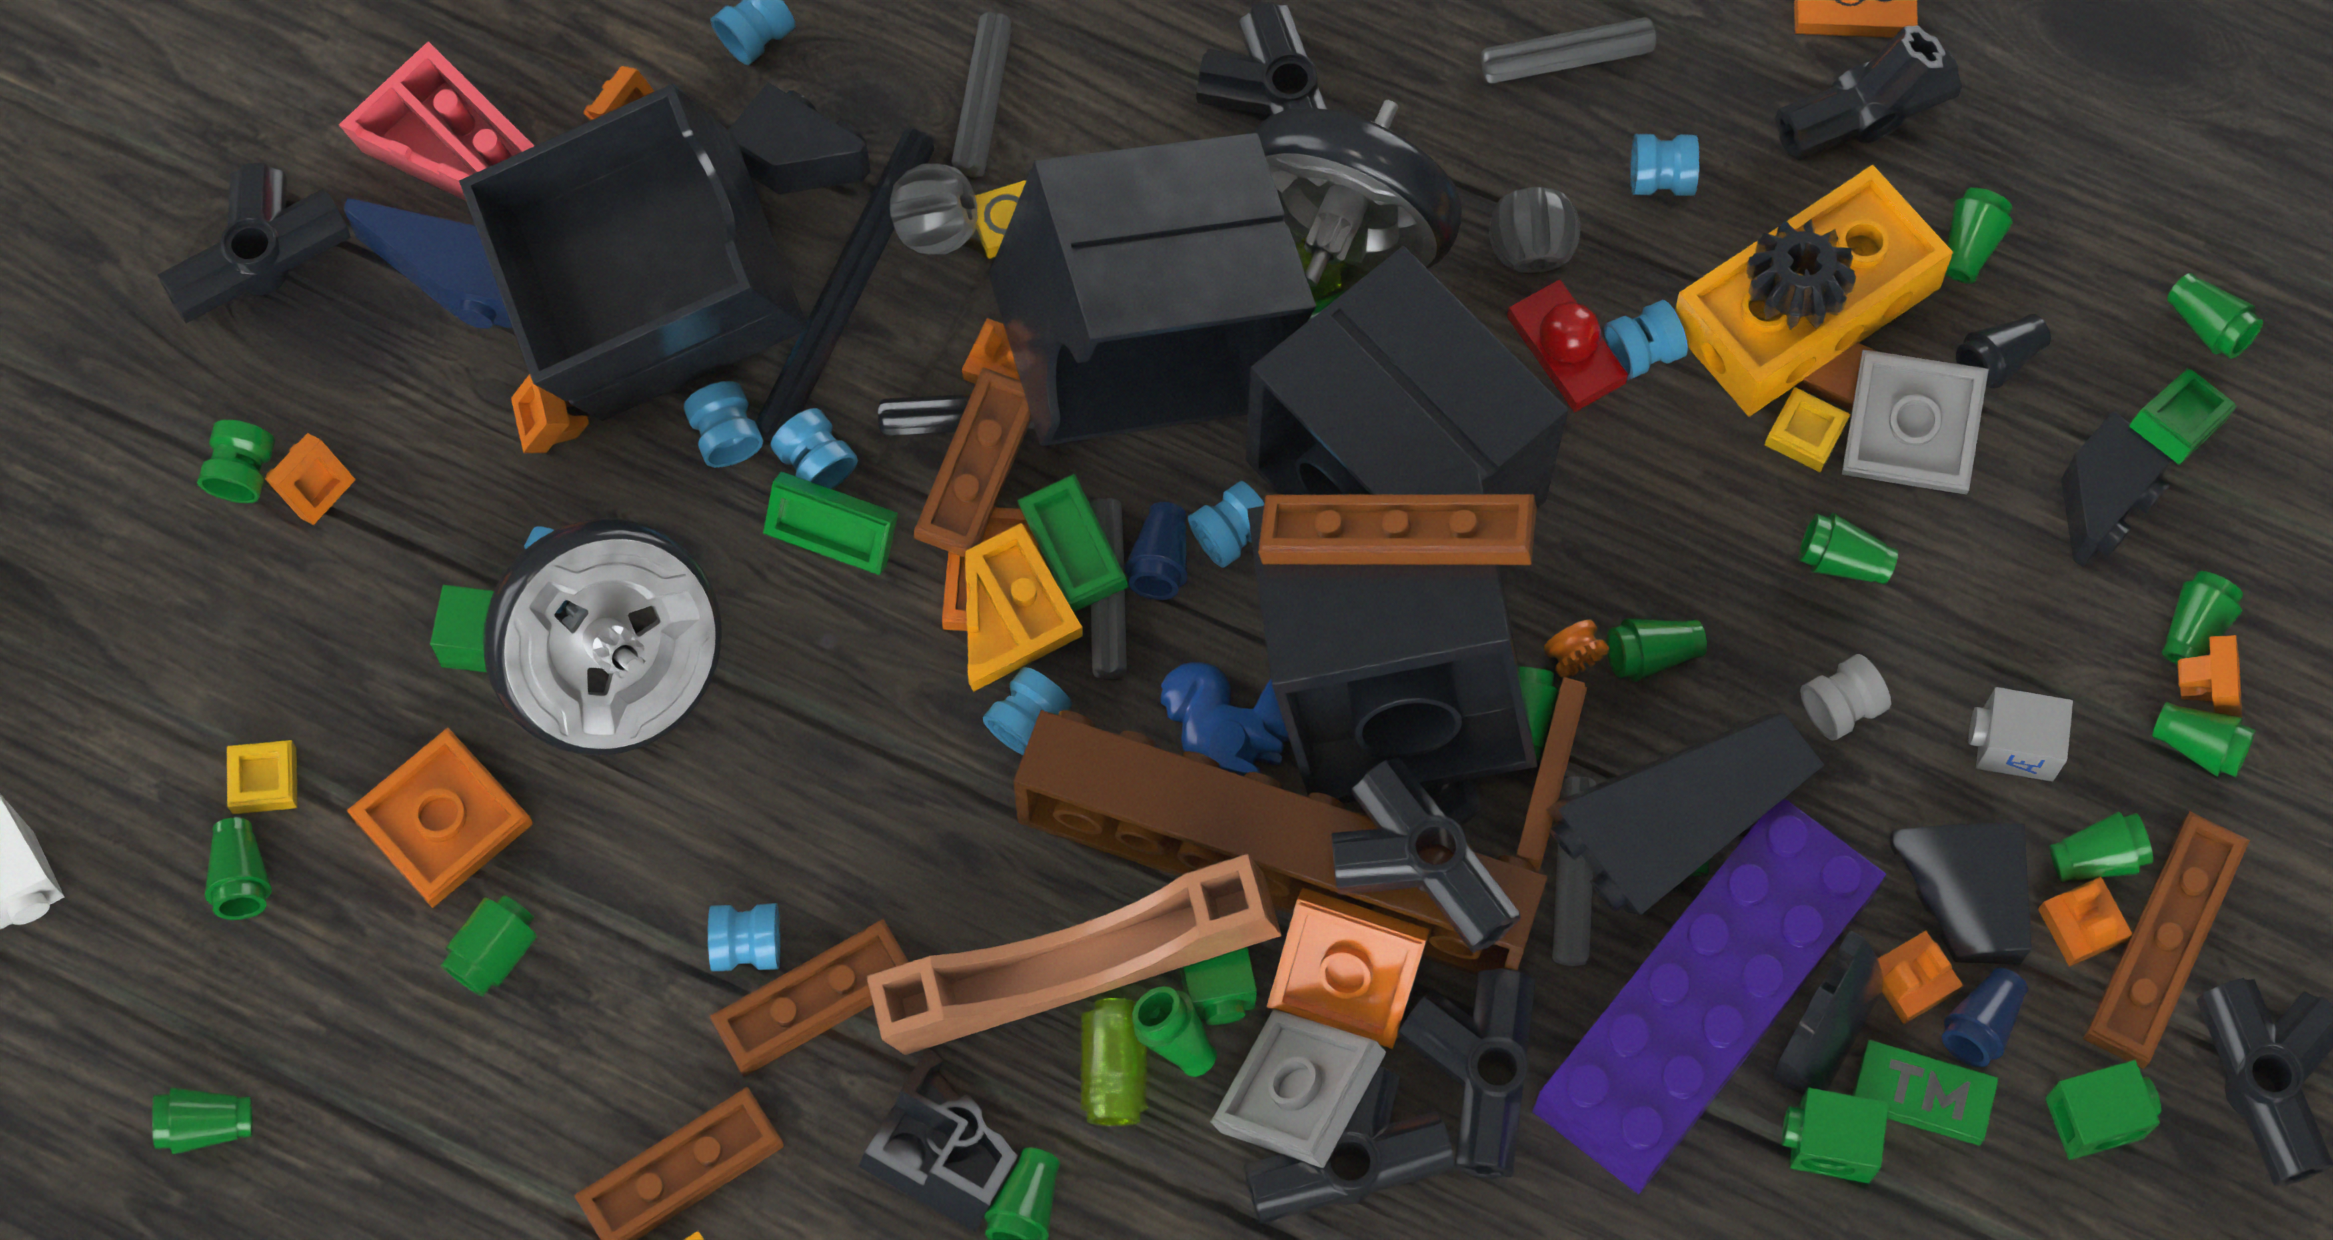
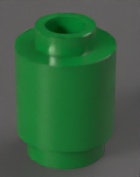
M502 895L497 903L484 897L445 947L449 954L440 966L463 986L483 997L492 985L495 987L501 985L537 938L536 933L529 927L534 920V916L506 895Z

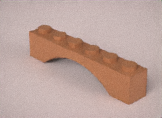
M1246 854L1183 874L1170 884L1137 902L1067 929L997 947L928 956L869 975L867 979L882 1040L904 1055H908L1282 935L1265 874L1253 859Z

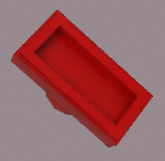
M1561 279L1508 308L1507 318L1574 413L1626 384L1628 373L1601 337V328L1596 314L1585 305L1578 304Z

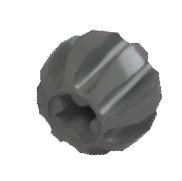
M921 164L908 170L893 186L890 198L891 218L898 236L908 248L921 254H947L960 248L974 234L978 218L977 202L972 186L960 170L942 164Z
M1546 187L1523 188L1509 193L1499 200L1490 219L1489 239L1494 253L1507 268L1524 273L1546 272L1554 270L1570 261L1580 240L1581 222L1576 207L1563 192Z

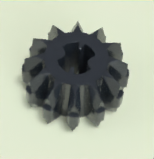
M1812 219L1804 224L1800 232H1797L1785 220L1778 227L1776 236L1764 233L1758 240L1756 253L1753 254V257L1749 258L1746 268L1747 278L1752 280L1748 291L1750 301H1765L1763 312L1765 313L1766 320L1779 313L1787 315L1786 321L1790 330L1797 326L1800 317H1805L1817 328L1824 322L1826 313L1837 316L1844 309L1847 300L1846 295L1852 292L1856 280L1855 271L1850 269L1853 260L1852 248L1836 247L1838 241L1836 229L1822 236L1814 233L1815 227Z

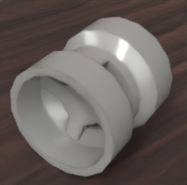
M1861 654L1853 655L1838 665L1837 672L1832 676H1817L1803 684L1800 689L1802 702L1812 722L1825 737L1832 741L1851 732L1855 721L1860 718H1875L1889 710L1891 706L1890 693L1881 674Z

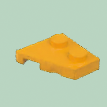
M1022 523L965 551L968 680L973 692L1083 636L1080 622Z

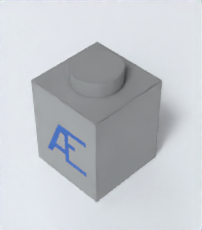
M1995 687L1984 707H1975L1971 717L1968 743L1969 745L1978 746L1976 769L2053 782L2068 757L2073 700Z

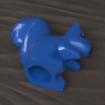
M1190 662L1181 664L1168 673L1161 685V704L1166 707L1168 718L1183 723L1181 742L1184 752L1192 751L1209 756L1219 763L1220 769L1241 776H1245L1247 772L1261 773L1260 768L1254 765L1255 762L1280 765L1282 763V756L1279 754L1284 749L1282 742L1290 741L1271 679L1264 687L1255 707L1248 709L1230 705L1232 688L1226 675L1215 665L1204 662Z

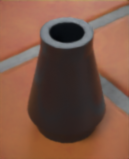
M2029 314L2019 320L1967 334L1964 343L1957 348L1956 362L1960 365L1988 369L1986 387L1999 388L2038 351L2049 346L2051 334L2047 324L2041 317L2036 314Z

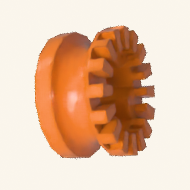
M1584 620L1577 622L1557 633L1544 645L1543 650L1549 658L1558 659L1555 670L1561 678L1576 675L1579 671L1577 667H1579L1581 672L1585 671L1586 667L1584 664L1586 662L1591 667L1595 665L1594 661H1600L1608 653L1609 646L1606 641L1595 639L1594 634L1598 628L1594 621Z

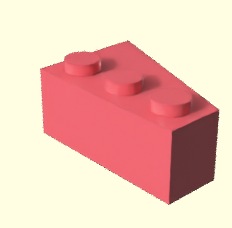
M429 42L421 47L339 124L361 152L465 201L466 199L459 180L534 147Z

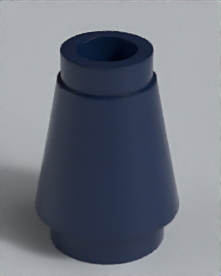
M1157 502L1150 506L1149 514L1125 565V572L1129 577V587L1142 597L1153 600L1173 598L1177 595L1179 587L1183 586L1187 581L1185 523L1187 514L1177 504Z
M1995 968L1990 976L1945 1017V1031L1942 1034V1042L1946 1049L1960 1061L1975 1067H1985L1991 1060L2000 1058L2006 1048L2023 1003V998L2028 992L2026 982L2009 969Z

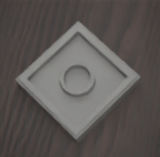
M1863 350L1842 475L1967 495L1970 488L1988 369Z
M1273 1009L1212 1118L1211 1123L1225 1135L1324 1168L1384 1058L1386 1051L1375 1040Z

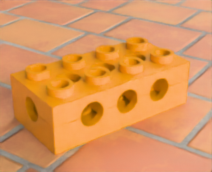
M1874 165L1863 170L1787 221L1797 232H1800L1804 224L1812 219L1815 227L1814 233L1822 236L1836 229L1838 236L1836 247L1852 248L1853 260L1850 269L1855 271L1856 280L1852 292L1846 295L1847 300L1844 309L1837 316L1826 313L1824 322L1817 328L1805 317H1800L1797 326L1791 330L1787 324V315L1779 313L1766 320L1765 313L1763 312L1765 301H1750L1748 291L1752 280L1747 278L1748 275L1746 274L1748 260L1756 253L1758 241L1679 292L1675 312L1684 328L1688 348L1748 417L1802 382L1805 377L1857 342L1860 343L1941 288L1953 251ZM1778 227L1768 234L1776 236Z

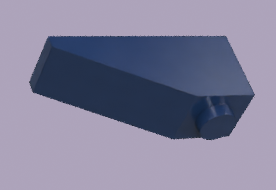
M347 198L344 210L356 238L452 315L457 316L464 323L477 328L487 329L493 325L513 329L475 225Z

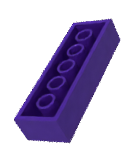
M1783 798L1760 817L1543 1087L1532 1112L1639 1195L1867 906L1881 885L1886 873Z

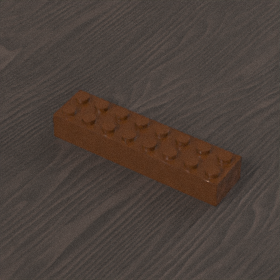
M1040 710L1014 778L1017 820L1019 824L1179 877L1183 874L1248 854L1265 874L1275 909L1293 914L1303 887L1430 929L1422 958L1476 976L1479 970H1494L1496 968L1518 970L1548 877L1536 873V868L1531 863L1509 855H1500L1497 859L1473 852L1519 911L1521 918L1503 938L1487 949L1483 948L1472 953L1429 895L1417 887L1337 895L1331 833L1378 829L1369 817L1345 810V805L1338 799L1322 793H1309L1305 797L1284 790L1279 781L1262 773L1247 772L1245 776H1241L1220 769L1217 761L1201 753L1186 751L1180 756L1157 748L1158 745L1154 740L1137 732L1122 731L1119 736L1095 728V723L1091 719L1076 712L1062 710L1058 712V715ZM1466 842V844L1472 851V847ZM1430 844L1418 852L1419 857L1424 862L1432 865H1441L1448 862L1454 856L1452 851L1440 844Z

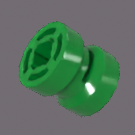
M220 420L215 422L209 440L213 453L211 459L203 462L197 484L208 494L230 502L253 503L258 501L264 484V478L260 471L262 464L269 462L276 442L274 436L263 428L243 421Z

